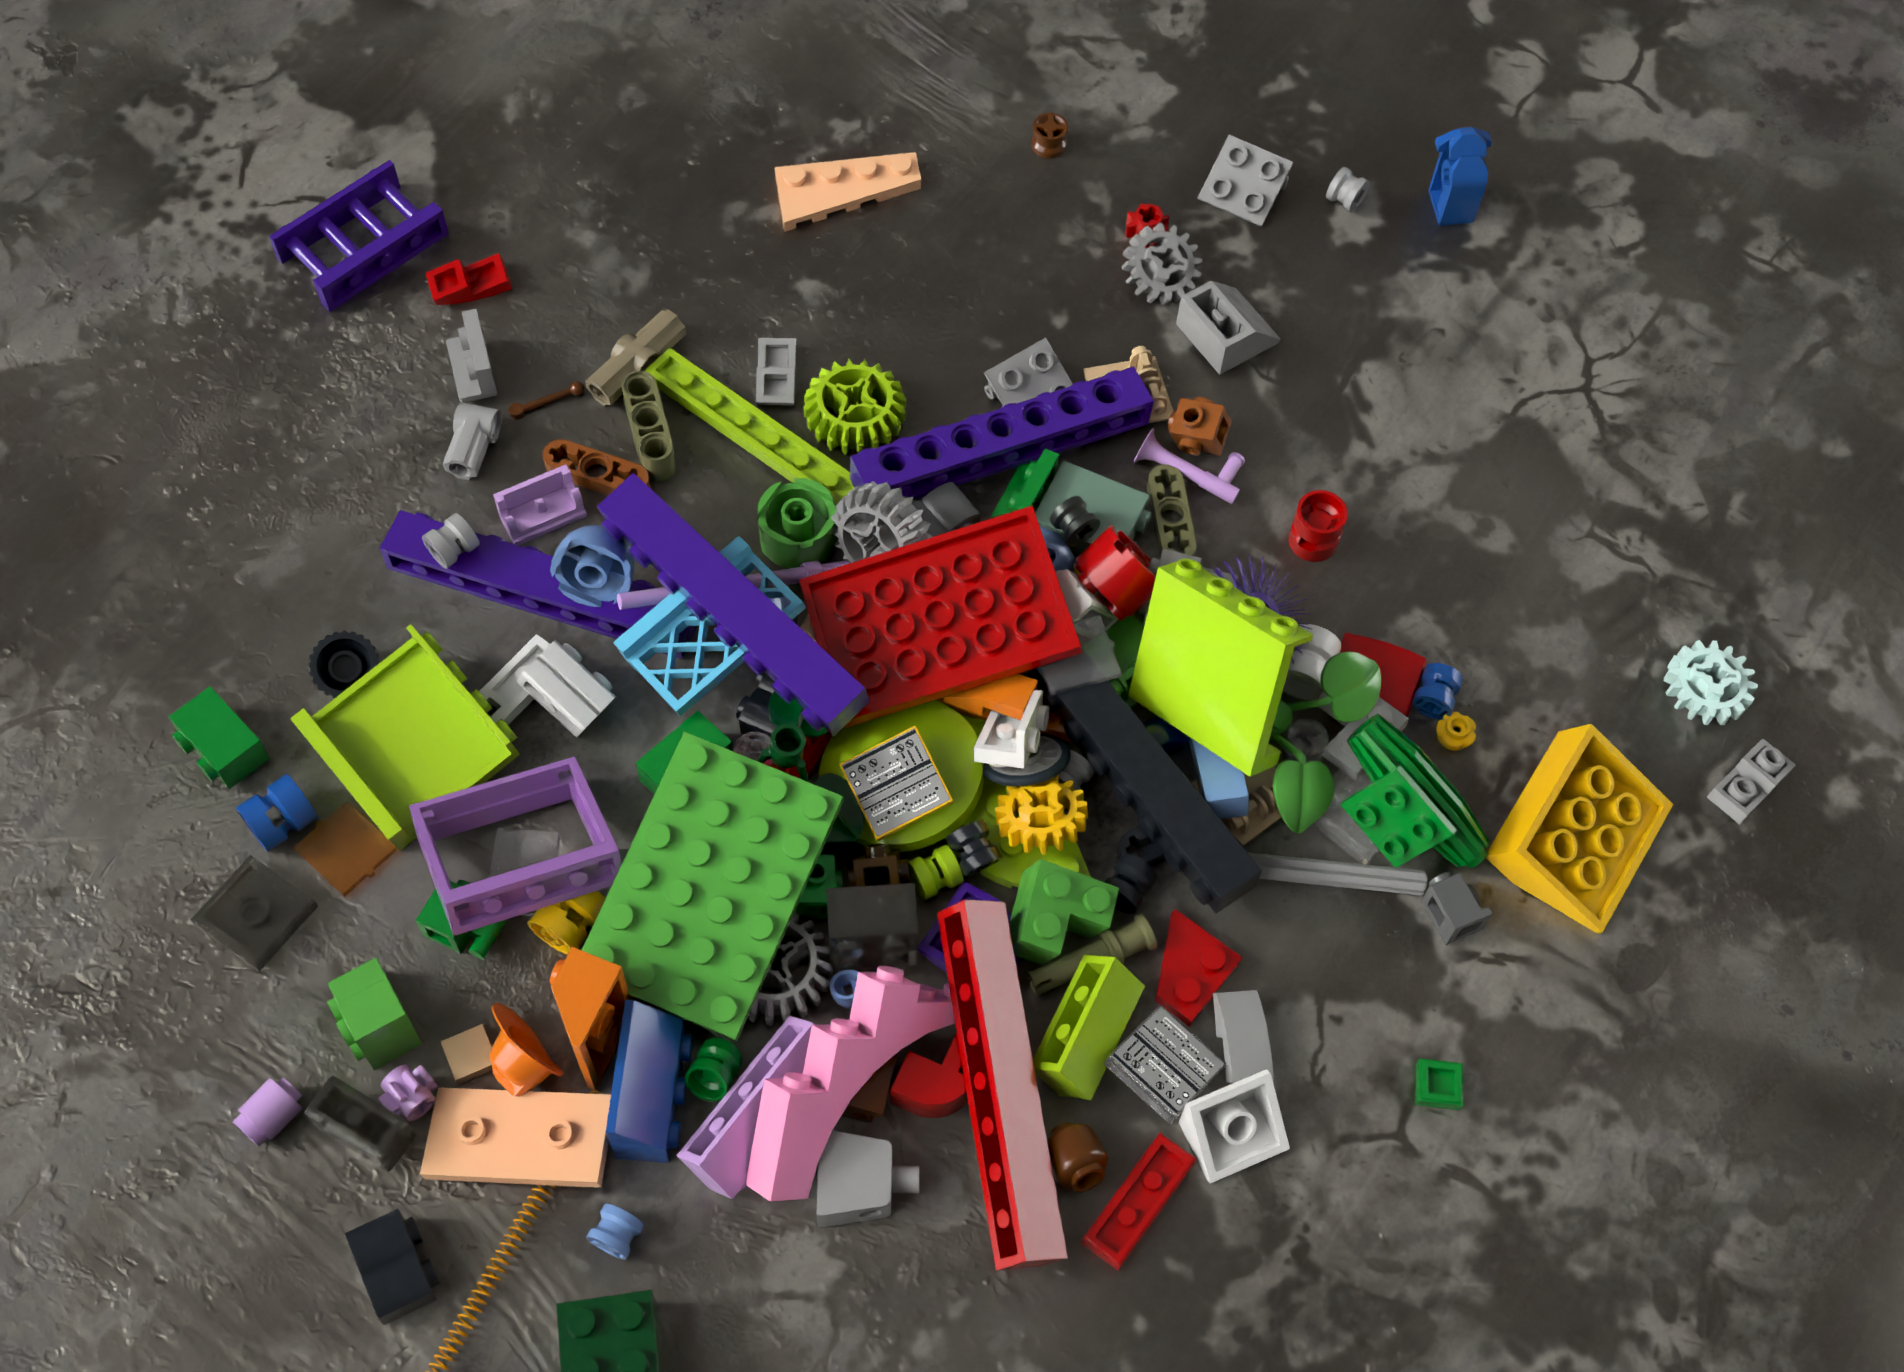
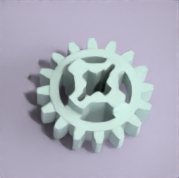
M1698 640L1691 649L1684 645L1677 656L1674 655L1667 668L1669 670L1664 676V682L1671 685L1666 691V695L1670 697L1677 696L1679 700L1674 706L1676 710L1684 707L1689 709L1688 719L1692 720L1698 714L1702 716L1704 725H1709L1714 717H1716L1720 725H1725L1730 717L1734 720L1739 719L1755 699L1752 694L1758 688V684L1750 681L1755 671L1754 669L1743 668L1742 665L1747 658L1740 656L1735 659L1732 656L1733 647L1730 645L1722 651L1718 649L1717 641L1713 640L1709 647L1705 648L1703 643Z

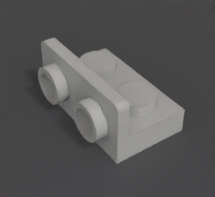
M477 309L462 311L465 327L458 328L459 337L447 339L446 345L458 397L461 403L497 396L498 394Z

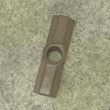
M669 309L666 311L661 310L635 335L631 333L625 334L616 342L611 352V358L585 381L587 390L600 404L611 406L623 395L622 381L624 377L633 371H644L668 348L675 346L687 334L686 326Z

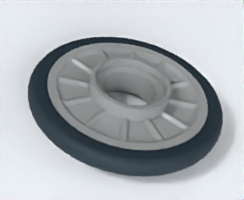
M1040 733L1038 750L1036 753H1030L1024 768L994 767L984 763L983 775L995 783L1006 786L1035 785L1059 775L1069 764L1071 753L1067 744L1058 737Z

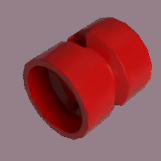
M1314 490L1305 494L1299 500L1288 536L1289 546L1294 554L1306 561L1322 562L1329 559L1336 552L1348 517L1347 506L1343 500L1336 494L1325 490Z

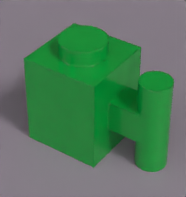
M461 879L457 883L449 880L452 889L471 884ZM435 888L415 921L423 937L460 954L470 938H476L468 952L474 957L483 960L508 919L453 936Z

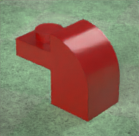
M957 1033L942 1065L908 1051L890 1089V1104L920 1117L941 1118L955 1113L968 1102Z

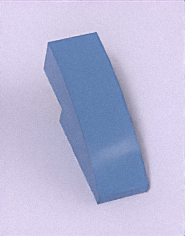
M1188 736L1199 794L1220 819L1248 815L1249 795L1244 773Z

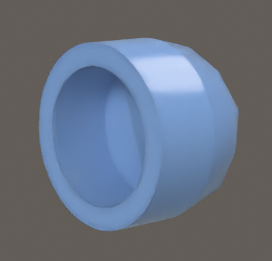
M847 969L840 971L833 976L830 982V991L834 1001L840 1007L846 1009L852 1007L854 993L847 996L843 986L851 984L853 992H855L858 972L855 970Z

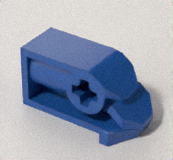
M1474 127L1457 128L1436 137L1435 145L1437 152H1440L1428 192L1439 226L1474 223L1488 181V168L1483 157H1486L1487 148L1491 147L1492 144L1489 132Z

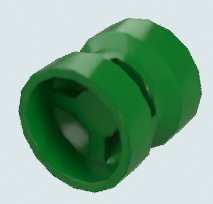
M722 1038L706 1040L699 1049L696 1060L691 1064L685 1076L687 1088L691 1093L706 1101L721 1100L727 1094L732 1078L738 1073L742 1065L743 1058L739 1049L730 1041Z

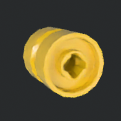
M594 891L537 909L527 922L528 926L546 944L568 955L571 947L579 949L587 938L586 927H593L606 898L599 891Z

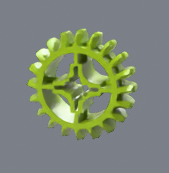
M849 358L846 366H840L834 361L832 371L821 368L819 378L811 379L810 389H807L804 395V417H806L810 433H815L818 443L827 441L830 451L838 446L842 447L844 455L850 449H856L859 453L867 447L878 448L879 442L885 445L889 444L891 435L898 436L901 424L904 423L906 418V410L904 409L906 408V397L902 393L900 381H894L892 371L882 373L880 363L873 367H868L865 359L860 365H854ZM871 397H876L884 405V407L878 405L877 400ZM826 406L832 408L833 413L837 414L838 417L836 418L827 411Z

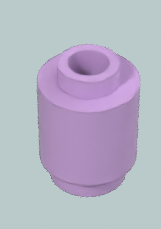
M269 1078L237 1110L240 1115L233 1123L257 1146H260L266 1139L272 1141L303 1109L297 1103L303 1095L285 1078H282L278 1083Z

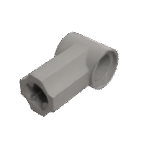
M460 403L457 406L453 420L454 435L443 461L445 471L463 480L477 477L489 443H495L499 437L502 424V415L499 409L467 403Z

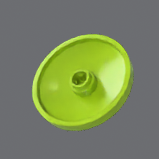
M933 700L845 729L842 728L834 737H831L821 759L819 777L826 773H832L847 780L839 765L840 763L916 726L954 801L953 804L880 841L876 840L863 814V830L860 839L856 841L857 843L864 846L889 843L890 850L900 849V852L912 851L930 846L944 839L968 819L983 791L985 776L983 775L984 763L974 762V747L978 737L969 722L959 712L942 702Z

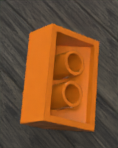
M571 947L566 959L561 958L555 964L550 976V984H552L551 988L587 1087L597 1091L618 1049L625 1000H631V997L627 994L629 990L621 966Z

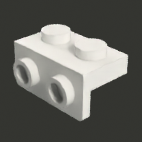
M1042 690L1033 691L1021 721L991 710L974 747V762L987 763L994 767H1025L1030 753H1036L1038 750L1040 731H1046L1048 725L1049 707L1043 706Z

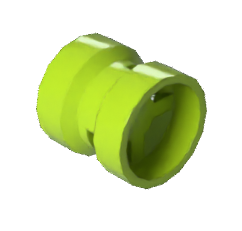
M943 845L933 850L932 855L927 858L917 857L909 861L912 883L923 900L937 895L940 888L945 886L953 888L963 883L964 879L961 868L948 845Z

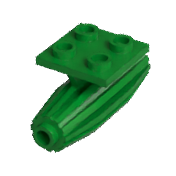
M1380 714L1370 717L1353 731L1346 741L1372 783L1343 800L1340 805L1395 868L1432 847L1458 868L1467 865L1471 869L1487 857L1489 852L1485 848L1489 845L1490 840L1463 796L1417 744Z

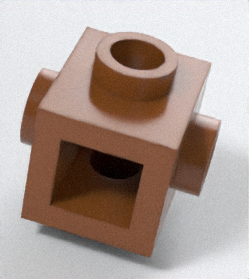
M1195 397L1194 400L1181 398L1177 410H1173L1169 417L1168 431L1177 447L1184 453L1200 455L1203 452L1221 456L1232 420L1224 405H1218L1208 398Z

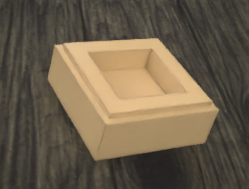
M483 1024L441 1041L458 1085L493 1071L489 1060L492 1045Z

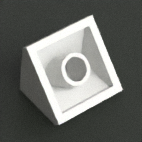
M1267 1069L1186 1103L1179 1120V1125L1206 1180L1210 1184L1290 1149L1272 1076Z

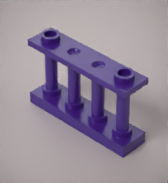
M391 160L372 169L365 176L289 224L282 226L278 231L269 236L277 259L281 264L296 256L316 276L313 279L321 304L329 312L449 234L443 210L435 202H432L422 210H418L399 191L401 186L394 163ZM385 198L407 218L392 229L384 225L369 210V208ZM355 217L377 237V239L361 249L339 229V227ZM325 236L347 257L332 268H328L308 248Z

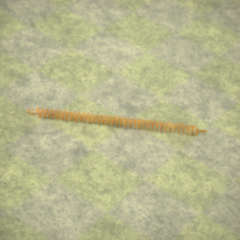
M592 1091V1092L589 1093V1094H593V1093L601 1094V1093L598 1092V1091ZM537 1185L539 1188L531 1189L532 1193L535 1196H527V1200L530 1204H522L523 1209L525 1211H518V1216L521 1219L513 1220L514 1224L517 1227H509V1231L513 1235H504V1238L508 1243H499L500 1247L504 1251L495 1250V1254L498 1258L490 1259L491 1263L495 1267L486 1266V1270L489 1274H481L482 1279L486 1283L476 1282V1285L480 1290H472V1294L477 1299L467 1298L468 1303L472 1307L462 1306L463 1311L467 1315L458 1314L457 1316L463 1323L453 1322V1326L458 1331L448 1330V1334L453 1339L444 1338L443 1341L449 1348L444 1346L438 1347L439 1351L444 1356L438 1354L434 1355V1359L439 1363H429V1367L434 1372L438 1371L435 1368H433L432 1365L443 1368L445 1370H449V1367L443 1364L439 1359H437V1357L454 1362V1359H452L444 1351H442L441 1348L459 1354V1351H457L450 1344H448L446 1340L454 1342L461 1346L464 1345L450 1332L462 1335L464 1337H468V1335L464 1333L461 1329H459L455 1324L467 1327L469 1329H473V1327L469 1325L467 1322H465L460 1316L467 1317L474 1321H478V1319L471 1315L465 1308L477 1311L479 1313H483L482 1310L477 1308L474 1304H472L469 1301L473 1300L481 1304L487 1305V1303L483 1301L481 1298H479L474 1292H478L488 1297H492V1295L485 1291L479 1284H483L493 1289H497L493 1284H491L483 1277L487 1276L495 1280L501 1281V1279L494 1275L488 1268H492L502 1273H506V1271L501 1269L492 1261L496 1260L504 1264L510 1265V1263L503 1259L497 1252L504 1253L513 1258L515 1257V1255L506 1250L501 1244L508 1245L519 1250V1247H517L511 1241H509L506 1236L524 1242V1240L517 1236L511 1230V1228L529 1234L526 1230H524L515 1222L520 1221L530 1226H533V1224L524 1219L520 1215V1213L527 1214L536 1219L538 1218L529 1210H527L524 1205L531 1206L542 1211V1209L535 1205L529 1198H534L544 1203H547L533 1191H541L550 1196L551 1193L544 1190L540 1185Z

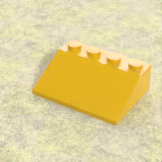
M1592 724L1558 731L1489 847V854L1486 859L1514 885L1595 933H1603L1674 804Z

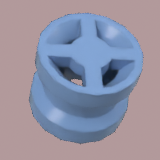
M606 1203L600 1211L602 1219L597 1227L589 1230L586 1238L604 1252L626 1260L631 1252L629 1244L634 1236L641 1234L645 1225L629 1212Z

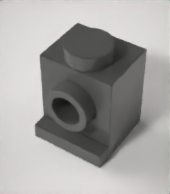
M1445 872L1433 878L1429 882V888L1421 901L1445 945L1483 930L1493 915L1489 906L1483 909L1480 908V900L1476 890L1470 884H1466L1461 873L1453 875L1452 872Z

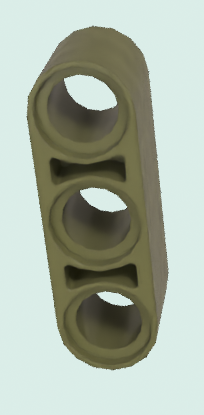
M633 371L624 377L622 392L640 465L648 472L649 480L663 482L670 479L676 471L672 438L655 378L646 371Z

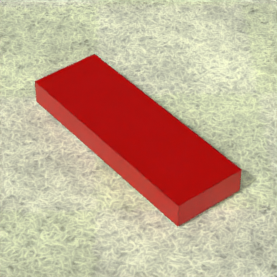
M1159 1133L1082 1238L1081 1244L1118 1271L1194 1166L1197 1159L1162 1133Z

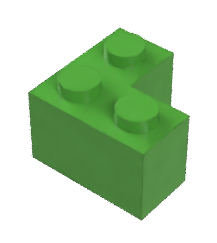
M1040 859L1022 872L1009 923L1014 955L1042 965L1061 954L1066 930L1091 939L1109 929L1119 887Z
M376 957L327 983L334 996L327 1003L337 1020L336 1025L348 1047L350 1046L357 1061L366 1057L373 1070H376L422 1045L417 1032Z

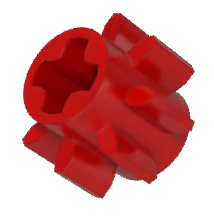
M1140 204L1136 213L1131 211L1127 213L1125 237L1132 238L1135 234L1140 235L1139 232L1146 226H1149L1153 231V228L1158 223H1162L1165 231H1168L1170 216L1163 215L1158 205ZM1158 243L1148 244L1145 246V248H1148L1150 246L1155 247Z

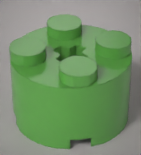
M794 478L795 482L783 485L782 481L778 482L764 492L758 503V527L761 550L772 562L783 568H797L803 562L817 560L821 564L831 556L836 548L834 545L838 537L832 533L836 524L831 517L837 509L829 490L814 480Z

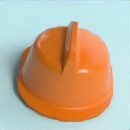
M494 1003L492 1005V1013L501 1031L489 1053V1060L497 1081L511 1095L519 1097L528 1090L539 1086L551 1074L559 1077L563 1076L562 1070L551 1060L542 1043L528 1024L504 1004Z

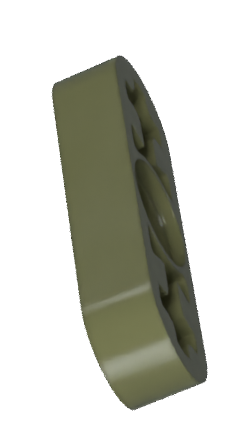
M1168 464L1158 465L1149 474L1147 493L1149 494V504L1160 558L1163 549L1177 552L1172 548L1174 536L1178 535L1179 548L1184 550V554L1195 556L1197 543L1183 475L1174 466ZM1160 480H1166L1167 484L1171 485L1169 497L1164 498V485L1159 483ZM1166 510H1174L1182 516V520L1177 523H1168L1163 520L1161 513Z

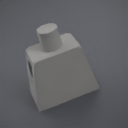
M832 1130L818 1162L816 1212L818 1227H829L891 1216V1193H919V1166L892 1165V1142Z

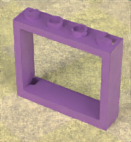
M575 756L409 805L417 839L453 936L610 887L622 865L619 849ZM570 799L573 800L593 846L452 889L434 840Z

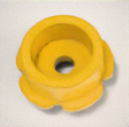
M1452 712L1451 716L1444 714L1443 720H1439L1436 725L1439 742L1449 750H1462L1473 744L1476 739V734L1474 733L1476 730L1475 722L1469 716L1461 715L1459 712ZM1458 727L1460 732L1454 731L1453 728Z

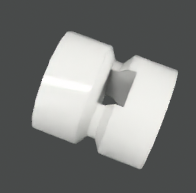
M1299 624L1302 625L1300 626L1301 628L1313 634V639L1309 643L1297 646L1301 648L1299 649L1302 651L1301 653L1294 648L1292 655L1294 665L1292 662L1290 663L1283 692L1298 699L1316 700L1323 692L1320 677L1324 664L1329 658L1340 652L1341 642L1335 634L1325 628L1312 624Z

